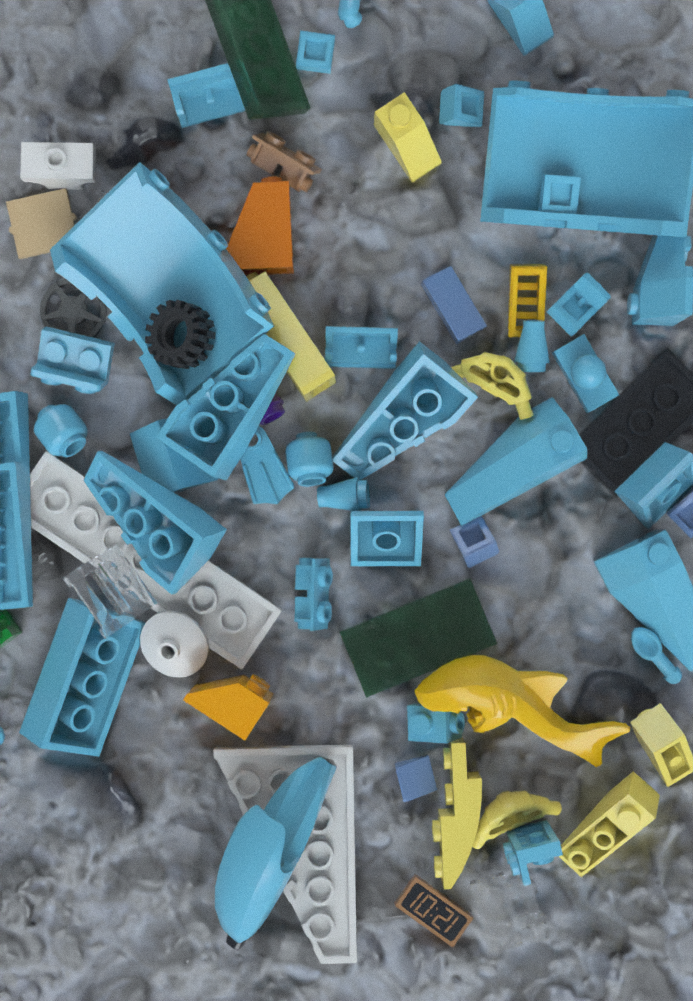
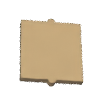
M66 188L6 201L11 223L9 232L14 236L19 259L50 253V249L75 225L74 221L77 220V216L72 213Z

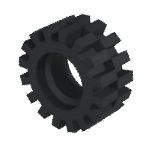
M182 300L165 301L166 306L160 304L156 307L159 314L151 313L149 319L154 321L153 325L146 324L145 330L151 332V336H146L145 342L152 344L147 349L150 354L155 355L154 359L162 362V364L182 369H189V366L195 368L199 366L198 360L205 361L208 358L204 351H212L214 345L208 344L209 339H215V332L209 331L210 328L215 327L214 322L207 319L210 315L199 306ZM184 321L187 326V335L183 344L176 348L173 340L174 332L177 326Z

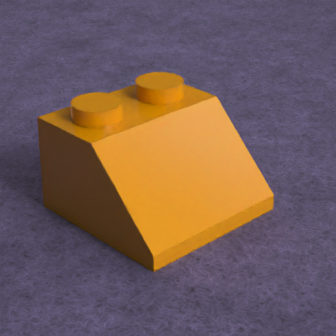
M243 674L197 684L186 694L183 701L238 737L246 740L269 705L274 693L268 690L270 684L254 674L249 678Z

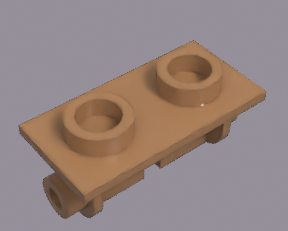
M267 131L266 134L259 133L252 136V139L259 142V144L253 143L248 149L246 156L251 158L250 162L271 175L274 174L280 164L283 166L279 175L282 181H289L290 187L298 192L303 190L307 193L314 181L309 178L310 174L315 175L322 171L321 168L314 165L315 158L301 150H297L296 153L284 146L286 141L270 131Z

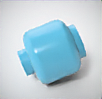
M66 404L48 405L38 413V419L34 425V433L49 454L67 458L83 449L86 444L88 429L71 406Z
M316 432L299 433L296 435V439L286 446L285 454L288 475L291 479L298 481V485L304 487L318 486L325 483L326 478L332 474L334 466L331 445L327 439L317 437Z

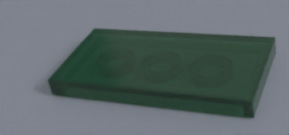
M205 0L248 119L305 114L310 110L309 101L272 1Z
M471 578L339 631L366 698L438 669L454 659L472 655L497 644Z

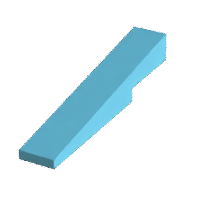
M19 391L0 393V610L33 607L28 393Z

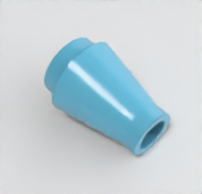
M523 320V329L514 362H518L517 366L523 372H545L546 363H550L544 329L545 321Z
M355 477L327 486H318L317 501L319 508L329 507L349 511H361L363 508H369L370 489L368 480H360L359 477Z

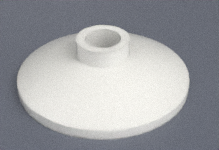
M162 611L153 615L142 628L140 645L143 655L149 664L160 673L171 677H187L196 673L206 662L209 653L208 638L201 625L191 616L179 611ZM166 646L172 647L173 650H174V653L171 652L170 650H168V648H167Z

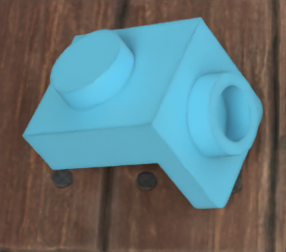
M585 273L547 313L572 337L611 296L589 273Z
M421 704L407 705L408 741L449 743L462 738L465 717L461 711L459 714H456L454 712L430 711Z

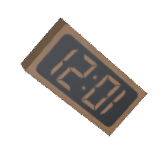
M416 874L413 875L394 902L398 909L451 947H454L474 919L471 913Z

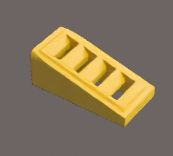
M510 264L508 337L521 336L523 326H516V319L545 320L547 266L545 264ZM518 275L537 276V282H518ZM518 290H537V297L517 296ZM517 305H536V311H517Z

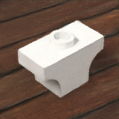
M21 142L20 178L24 182L42 184L52 190L64 188L67 190H83V184L95 183L96 147L93 143Z

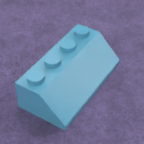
M68 598L19 733L42 749L99 757L140 646V635L146 622L97 604Z

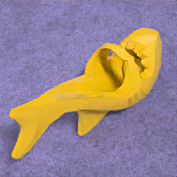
M470 655L454 659L422 680L415 689L418 702L430 711L459 714L460 711L466 712L469 708L466 714L468 717L467 721L471 724L474 732L485 733V731L494 729L513 717L539 737L563 750L578 755L595 767L602 765V750L606 743L630 732V727L626 723L615 721L584 725L566 722L551 708L553 697L568 680L565 675L548 671H517L504 662L485 655Z

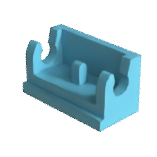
M237 61L167 79L182 128L249 110Z
M326 326L325 361L329 367L395 369L398 328Z

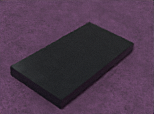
M666 348L619 396L579 433L587 447V459L580 463L614 497H618L614 491L662 444L674 442L693 423V373L669 348Z

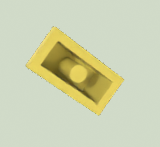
M405 92L374 112V127L412 183L442 163L424 120Z
M661 703L652 709L642 711L636 719L630 722L639 743L667 787L693 772V755L685 734Z

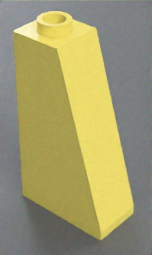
M265 271L260 275L256 272L251 273L246 277L255 291L261 294L271 307L268 313L274 327L266 335L295 353L287 373L304 400L308 402L336 383L335 374Z

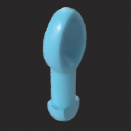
M643 627L634 628L631 632V642L635 652L640 657L651 660L664 675L663 678L668 683H679L682 679V672L662 652V643L658 636L649 629Z

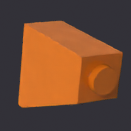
M264 177L261 179V182L252 184L226 248L246 276L254 272L260 275L264 271L267 275L294 274L289 181H282L280 177Z

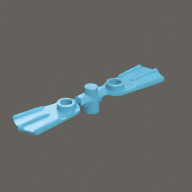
M258 426L255 432L258 437L257 444L248 446L240 461L253 504H278L295 486L267 433L262 427Z

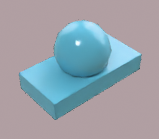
M585 334L552 352L586 414L619 396L606 372L604 362L597 357Z

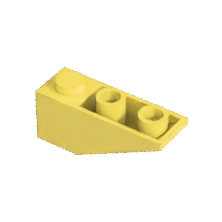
M633 771L602 798L561 844L563 855L558 857L580 877L584 876L656 819L660 795Z

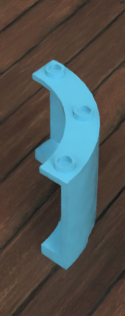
M509 81L508 87L493 88L480 222L673 237L687 236L693 190V99L689 98V91L667 90L664 97L610 96L609 90L602 88H587V94L530 89V82ZM542 174L581 177L577 214L538 211Z
M139 162L50 249L55 272L71 282L90 300L97 296L112 311L108 318L127 341L135 339L144 354L139 359L151 379L155 392L178 405L184 399L188 400L203 387L202 384L209 378H214L228 367L232 359L261 335L266 334L274 327V324L268 313L271 309L269 303L261 294L255 291L244 272L226 250L228 243L224 237L216 230L211 231L190 207L169 188L168 180L157 169L150 171ZM182 300L199 306L210 315L207 319L214 322L215 327L210 328L209 331L215 332V339H209L208 344L214 345L212 351H204L208 358L205 361L198 360L199 366L195 368L189 366V369H182L162 364V362L156 361L154 359L155 355L150 354L147 349L152 344L145 342V337L151 336V332L145 330L146 324L153 325L154 321L149 319L151 313L159 314L156 307L160 304L166 306L165 301ZM184 321L177 326L174 332L173 340L176 348L183 344L187 335V326Z

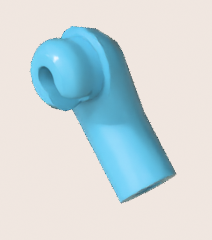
M339 0L338 16L340 20H344L347 28H354L361 23L362 15L358 10L362 0Z

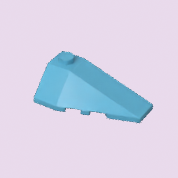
M652 236L635 282L633 293H629L627 299V313L632 315V325L674 326L693 314V266H685L688 251L691 249V236Z
M261 335L232 359L228 367L214 378L211 377L203 383V387L188 400L184 399L174 408L156 438L212 477L227 480L253 438L295 353L268 335Z
M419 341L396 368L332 457L333 462L354 478L359 477L362 480L395 460V456L413 445L417 447L425 442V438L442 428L445 430L455 424L478 398V395L443 359Z
M553 397L531 408L534 416L520 420L518 417L446 492L445 497L461 526L587 459V447L570 418Z
M97 451L83 480L106 515L114 517L123 531L120 536L125 543L133 545L142 559L139 564L145 573L171 595L177 593L212 557L227 530L198 506L104 451Z
M655 529L593 561L609 593L626 607L642 625L655 633L662 645L689 671H693V585L667 531Z

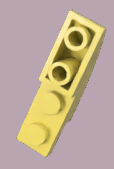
M463 737L449 742V748H443L444 770L450 769L451 783L444 784L446 805H452V808L438 809V820H432L433 842H440V856H434L435 878H441L444 890L452 889L466 865L476 838L481 812L482 778L478 771L467 772L466 743Z

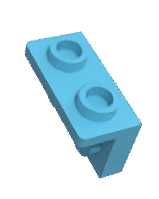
M46 326L41 330L37 364L31 368L30 375L41 378L40 381L48 385L75 386L76 391L86 394L100 392L109 382L115 343Z
M547 820L520 826L506 832L509 842L503 843L507 863L510 864L512 875H519L524 886L531 884L527 868L528 863L544 865L552 862L554 857L563 855L560 841Z

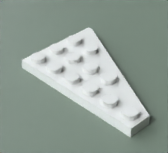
M353 745L215 747L213 750L214 759L217 760L228 781L229 788L235 794L243 815L255 805H259L264 810L281 784L300 766L318 757L332 759L337 765L314 828L283 892L289 903L292 904L321 964L357 963Z

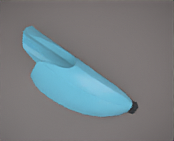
M318 757L300 766L281 784L264 810L259 805L251 807L235 826L225 849L215 885V910L221 927L228 934L226 943L233 949L239 950L242 948L246 940L253 936L262 926L293 873L314 828L329 785L337 769V765L332 759Z

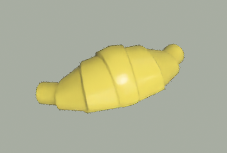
M484 352L481 355L462 359L461 364L451 367L461 378H466L469 383L480 386L481 389L506 401L508 405L515 404L520 420L534 416L529 402L532 396L526 381V374L509 357Z
M525 790L501 792L485 807V812L478 824L473 848L480 849L488 839H494L507 831L523 826L533 820L543 818L545 815H559L562 810L560 802L530 794Z

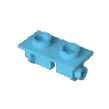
M299 558V565L295 566V590H307V597H295L294 622H298L297 629H310V631L328 629V622L332 616V606L329 602V587L333 580L330 558Z

